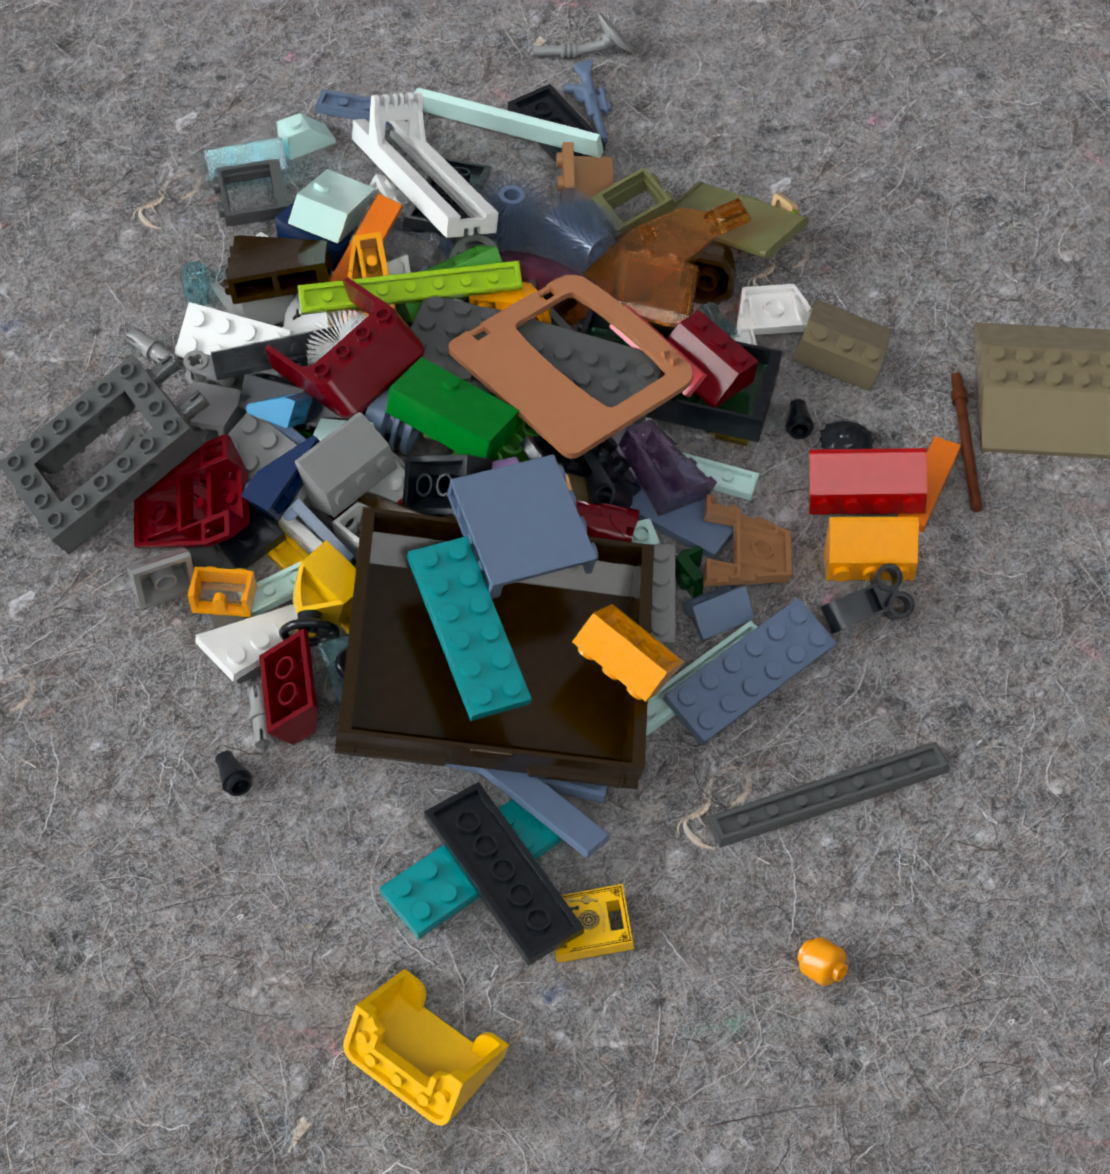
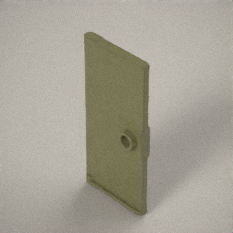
M702 181L695 184L675 201V204L672 205L675 216L664 222L764 259L772 257L775 252L809 223L806 216L766 204L762 200L744 194L739 195L706 184Z

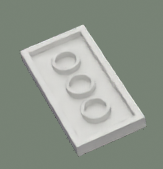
M189 302L174 354L184 358L188 352L198 350L211 355V351L293 335L294 332ZM274 369L259 371L281 377V374Z

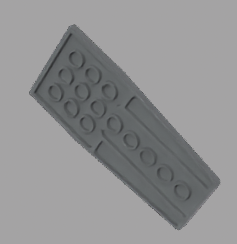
M437 296L424 299L411 327V330L423 343L425 350L423 358L498 398L449 354V343L466 331L469 332L478 327L480 323L502 310ZM534 319L517 328L521 335L557 370L607 407H614L660 379L663 372L640 349ZM483 331L474 338L480 340L487 334ZM648 414L638 419L634 423L643 424Z

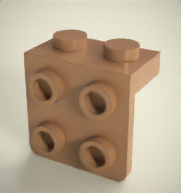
M573 142L562 143V150L557 152L556 167L561 168V175L557 177V190L562 191V203L564 197H566L565 193L568 204L574 195L577 197L576 191L577 193L580 191L579 195L581 194V196L579 197H582V201H584V197L585 199L588 197V201L590 197L614 184L613 163L610 157L574 156Z

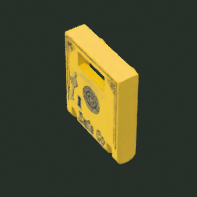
M623 884L561 895L583 925L584 934L556 949L555 957L557 962H567L634 949ZM621 909L624 929L611 931L608 912Z

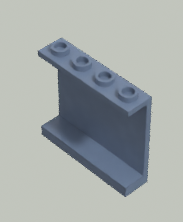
M554 454L450 480L447 496L463 537L467 536L492 599L500 597L503 585L580 565L583 566L586 574L592 573L596 560H598L597 547L588 538L586 521L583 516L578 514L575 494L572 490H568L565 482L564 468L561 464L558 465Z

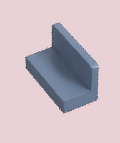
M726 585L682 603L684 613L694 617L699 636L703 639L755 618L745 585Z

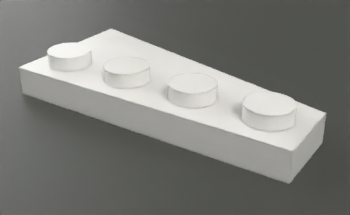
M294 604L196 635L195 643L234 682L260 666L259 655L283 641L279 636V629L285 623L297 620ZM294 629V630H291V631L288 632V633L291 634V635H293V634H295L296 632H298L299 630H298V629Z

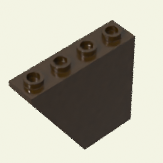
M245 235L234 236L233 246H230L231 257H228L229 268H226L227 279H224L223 282L226 295H231L233 304L297 294L298 285L331 282L333 265L327 241Z

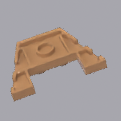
M707 494L704 500V521L733 527V563L707 558L703 566V586L789 582L792 576L791 531L758 516L754 520L741 514V508L732 504L728 508L717 503V497Z

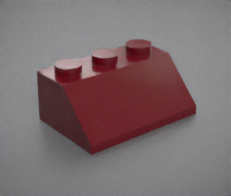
M700 310L681 321L667 338L670 343L707 375L694 393L710 407L717 408L753 383L759 361Z
M304 628L259 655L267 733L292 745L315 733L317 723V701L308 630Z

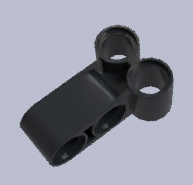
M884 564L871 573L870 586L821 606L832 634L881 613L890 620H900L911 615L915 608V602L909 593L899 591L898 589L903 580L900 568L895 564ZM882 571H886L891 575L892 583L890 586L882 583L880 578ZM895 598L900 599L904 604L902 613H897L893 609L892 604Z

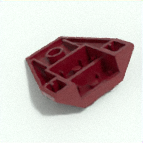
M228 434L204 442L200 448L134 500V547L137 549L209 547L234 537L250 524L249 503L241 496L249 481L248 471Z

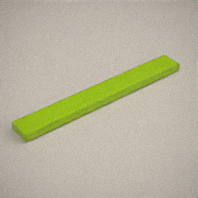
M519 261L351 279L388 305L421 302L434 296L448 299L518 291L523 288ZM343 281L298 285L301 315L360 309L349 300Z

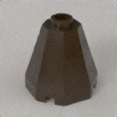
M713 242L684 261L681 268L679 286L683 291L687 290L689 293L688 297L693 303L715 307L722 300H728L732 297L736 280V268L732 251L726 244Z

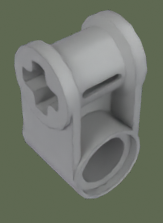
M190 351L183 358L184 367L187 369L185 378L190 386L193 381L230 388L238 377L217 380L211 355L205 354L202 351Z

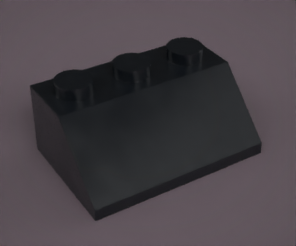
M472 455L406 456L402 504L428 515H455L447 496L450 480L491 470L493 459Z

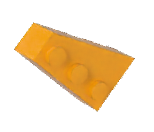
M381 232L353 236L348 278L360 279L389 275ZM361 308L354 309L355 312L367 314H361L362 316H369V314L363 311Z

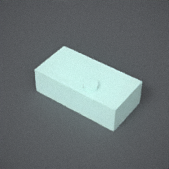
M326 169L297 193L288 224L338 244L363 221L370 208L376 188Z

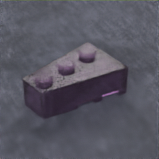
M652 419L627 428L618 444L658 516L705 499L717 483L715 479L711 476L708 478L696 466L697 462L692 457L688 459L676 447L678 444Z

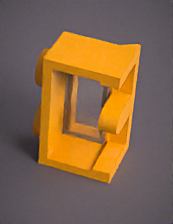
M195 566L187 595L192 613L251 617L257 587L254 571L242 568L223 569L214 566Z

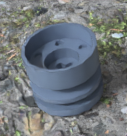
M389 387L368 406L365 417L369 422H374L376 430L384 439L387 435H390L389 445L392 450H395L400 444V453L408 455L419 440L422 432L386 413Z

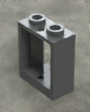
M279 158L216 168L217 178H212L215 194H220L221 202H217L219 217H225L227 227L273 220L289 206ZM270 177L276 205L231 212L226 184Z

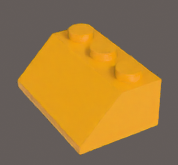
M829 517L823 551L826 581L866 580L870 582L871 573L876 568L889 563L895 564L900 568L903 574L902 581L914 580L918 565L919 518ZM882 571L881 580H892L888 572Z
M613 604L594 612L572 641V643L579 647L578 652L588 660H595L603 667L602 671L608 677L621 681L627 686L626 690L630 695L638 700L643 699L645 702L654 697L684 663L681 658Z

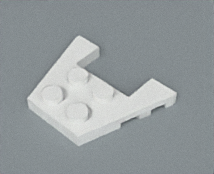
M795 284L742 287L734 340L757 345L755 335L803 332L812 308Z

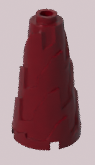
M576 499V509L579 516H583L586 521L587 535L589 537L632 542L640 510L605 503L600 505Z

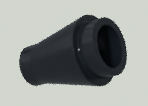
M795 399L789 405L790 410L786 422V430L791 437L804 439L811 434L814 423L806 407V402L802 399Z
M231 751L219 753L215 758V762L218 765L223 790L232 796H241L248 792L252 786L251 773L234 757Z

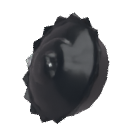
M846 418L841 421L835 419L832 423L826 424L825 429L820 431L821 437L819 438L821 448L873 449L872 444L875 441L872 438V432L867 430L866 425L859 424L856 420L850 421Z

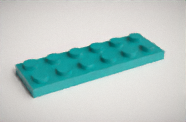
M467 536L408 551V562L470 721L529 705L532 700Z
M513 799L498 808L534 859H537L563 841V839ZM444 845L379 887L382 897L417 939H420L480 898Z

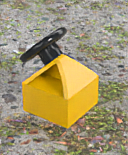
M327 540L300 562L293 588V603L297 613V620L289 621L281 626L279 636L283 641L292 636L288 633L291 630L298 629L300 631L304 628L308 630L310 647L330 644L340 636L338 625L351 614L356 568Z

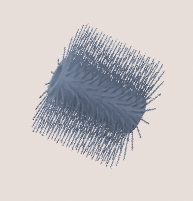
M512 173L511 185H509V182L508 184L506 182L507 186L500 188L492 181L491 183L498 190L494 191L489 187L488 189L492 192L487 194L484 192V195H481L489 197L485 200L487 202L493 201L494 203L490 205L498 212L496 233H489L490 235L483 236L494 239L492 241L495 244L498 243V246L500 245L503 249L505 248L504 253L506 255L508 249H510V259L511 249H513V253L514 250L516 253L515 248L520 250L519 246L523 247V244L530 242L527 240L536 237L530 236L531 233L535 235L544 230H535L541 228H535V226L544 224V222L535 221L543 220L541 218L546 217L538 215V213H544V211L547 214L549 213L543 208L536 206H546L547 204L545 203L537 204L552 198L537 197L549 191L535 192L539 195L531 193L541 186L524 191L531 184L529 183L528 186L522 189V187L517 186L518 181L516 182V179V186L515 184L512 185Z
M565 193L566 197H564L561 205L559 194V207L557 208L556 202V208H553L548 215L544 214L547 216L542 220L544 224H541L543 226L541 229L544 230L539 232V234L537 233V236L541 233L543 234L537 239L535 244L537 242L540 244L543 240L544 244L547 241L542 250L549 252L546 256L547 258L548 256L551 258L557 252L556 262L558 258V262L562 261L565 255L566 262L564 263V268L566 264V268L570 267L571 262L574 260L572 263L574 265L572 274L578 265L579 268L582 266L584 270V266L586 265L587 268L589 262L588 271L590 269L591 272V262L594 265L595 261L597 267V260L602 254L605 255L604 251L615 250L605 249L607 245L616 243H607L608 241H606L614 236L612 234L608 236L610 233L608 230L611 228H607L612 219L610 218L608 224L604 227L605 222L609 218L605 214L600 215L599 207L594 210L595 208L592 210L588 208L594 202L591 203L588 200L583 205L576 197L575 201L573 200L574 203L570 206Z

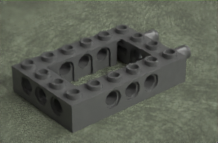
M170 353L150 370L132 354L0 461L1 469L47 535L67 554L71 553L204 444L191 427L190 420L209 406L210 403L197 390L189 399L180 406H177L161 388L163 386L162 383L181 369V366ZM136 405L152 428L64 500L60 498L57 494V487L43 473H58L64 468L63 465L79 452L83 453L86 450L85 447L101 434L105 435L108 432L107 429L123 416L127 417L131 414Z

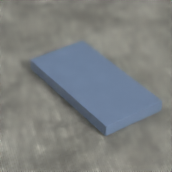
M651 466L642 471L636 478L642 488L633 496L632 508L640 510L638 520L650 518L654 529L691 549L699 545L703 549L702 555L715 560L732 539L733 527L704 521V500L706 495Z

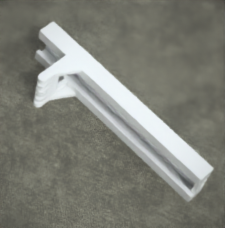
M412 92L405 93V101L402 93L391 94L390 99L388 94L381 95V101L378 95H372L370 121L368 122L366 119L353 120L352 140L446 238L461 237L464 235V229L466 228L467 235H474L475 227H478L477 232L479 234L496 233L498 212L426 142L422 112L423 93L415 92L414 96ZM386 121L395 128V131H390V137L470 218L461 219V216L385 140Z

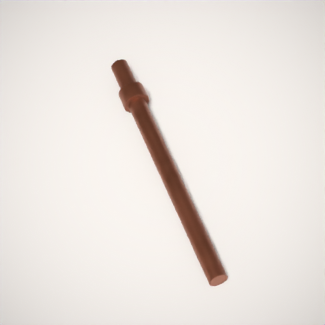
M955 372L951 374L953 388L951 400L952 404L956 407L971 510L979 512L983 509L967 411L968 393L963 385L962 374Z

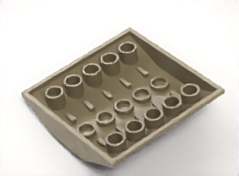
M974 322L981 452L1110 459V330Z

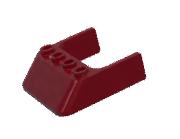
M346 277L342 281L349 300L368 313V317L316 363L310 366L297 365L270 345L265 348V351L275 371L339 417L350 419L358 412L362 413L394 384L416 361L423 357L425 350L423 343L393 307Z

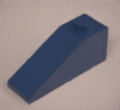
M311 436L257 471L255 476L247 482L241 496L251 506L279 522L285 510L288 509L304 485L295 460L314 447L320 440L315 436Z

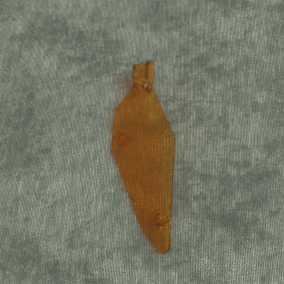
M740 198L709 211L681 207L632 228L581 276L603 289L620 303H624L663 286L717 235L747 224L751 221V217ZM576 299L577 304L561 317L570 326L579 322L581 318L585 319L588 310L591 308Z

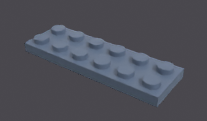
M797 598L668 692L663 700L701 746H703L834 648L837 642L803 602Z

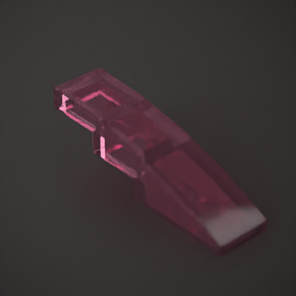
M513 250L499 252L502 262L519 261L521 278L536 280L537 291L564 275L585 277L572 268L535 254ZM585 277L586 279H588L589 281H591L592 283H594V284L596 285L595 282H593V281L590 280L589 278Z

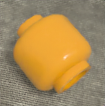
M824 937L807 940L797 955L801 973L822 986H829L835 981L840 982L848 971L845 950Z

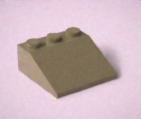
M816 299L793 360L870 391L884 360L892 329Z

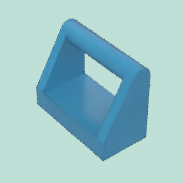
M302 392L269 398L248 404L246 411L252 416L284 428H290L306 422L313 397Z

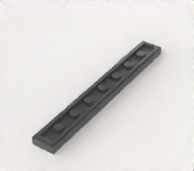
M934 742L708 816L707 823L719 848L948 773L950 766L938 744Z

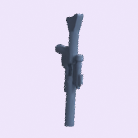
M593 60L575 62L574 70L582 77L583 82L581 84L564 83L563 93L574 94L577 102L585 103L589 121H593L595 132L600 134L601 139L607 144L608 138L601 112L608 115L609 111L613 110L611 102H607L606 91L603 87L598 88V95H596L591 76Z

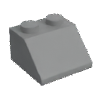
M184 547L169 550L148 559L138 560L126 566L130 584L141 610L188 594L194 571L191 555Z

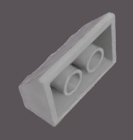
M360 412L295 460L312 507L332 517H336L397 468L390 445Z

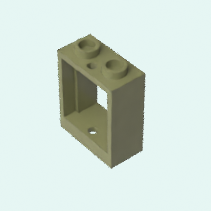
M645 167L591 197L592 202H594L593 205L598 204L599 209L605 215L610 212L611 214L614 213V217L611 219H614L616 222L610 228L612 229L613 226L616 228L610 234L617 235L614 239L618 241L617 243L620 247L675 216L672 206L675 204L671 193L668 190L664 192L658 177L655 174L651 175ZM647 191L656 202V205L623 223L613 209Z

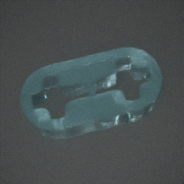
M189 262L182 268L185 302L187 305L191 302L205 306L209 301L206 268L200 262ZM192 274H197V279H192ZM194 290H199V295L194 296Z

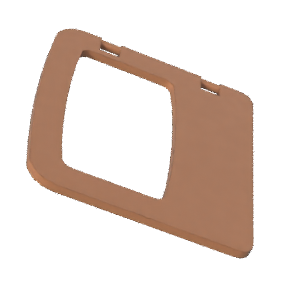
M564 275L553 280L543 289L529 294L483 321L473 330L466 331L454 338L449 343V354L501 401L518 409V416L559 453L570 459L580 457L680 394L690 386L693 378L690 364L656 331L603 289L585 277L578 275ZM550 292L554 295L546 301L541 298ZM567 298H575L621 331L649 356L665 375L614 407H607L557 370L521 335L517 328ZM483 331L487 334L480 340L474 338Z

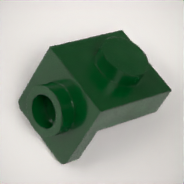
M699 545L692 549H685L675 556L677 583L681 589L687 590L692 598L703 594L704 588L703 573L698 568L701 566L703 549Z

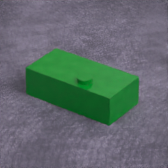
M423 357L416 361L390 387L386 413L454 451L462 455H472L491 459L514 435L519 414L518 409Z

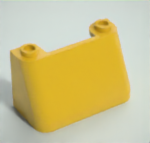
M403 969L355 1006L343 1043L344 1052L353 1064L430 1122L443 1126L457 1115L500 1064L507 1053L509 1044L491 1032L481 1033L474 1043L424 1007L427 996L424 984L413 974Z

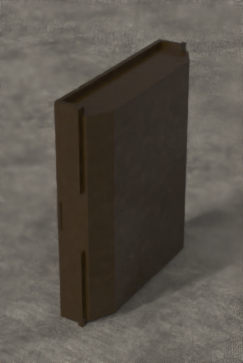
M363 507L359 528L360 538L339 727L334 754L435 766H445L446 764L528 773L529 777L638 789V781L645 769L648 700L645 702L643 699L638 700L630 695L626 690L627 686L618 679L613 680L602 671L603 667L595 660H588L578 652L579 647L572 643V641L594 612L611 604L651 634L654 545L588 536L590 542L595 543L598 551V560H596L592 573L586 574L583 566L580 565L503 585L500 597L493 598L492 601L532 700L529 705L470 721L407 559L408 551L462 538L463 534L458 521L452 518Z

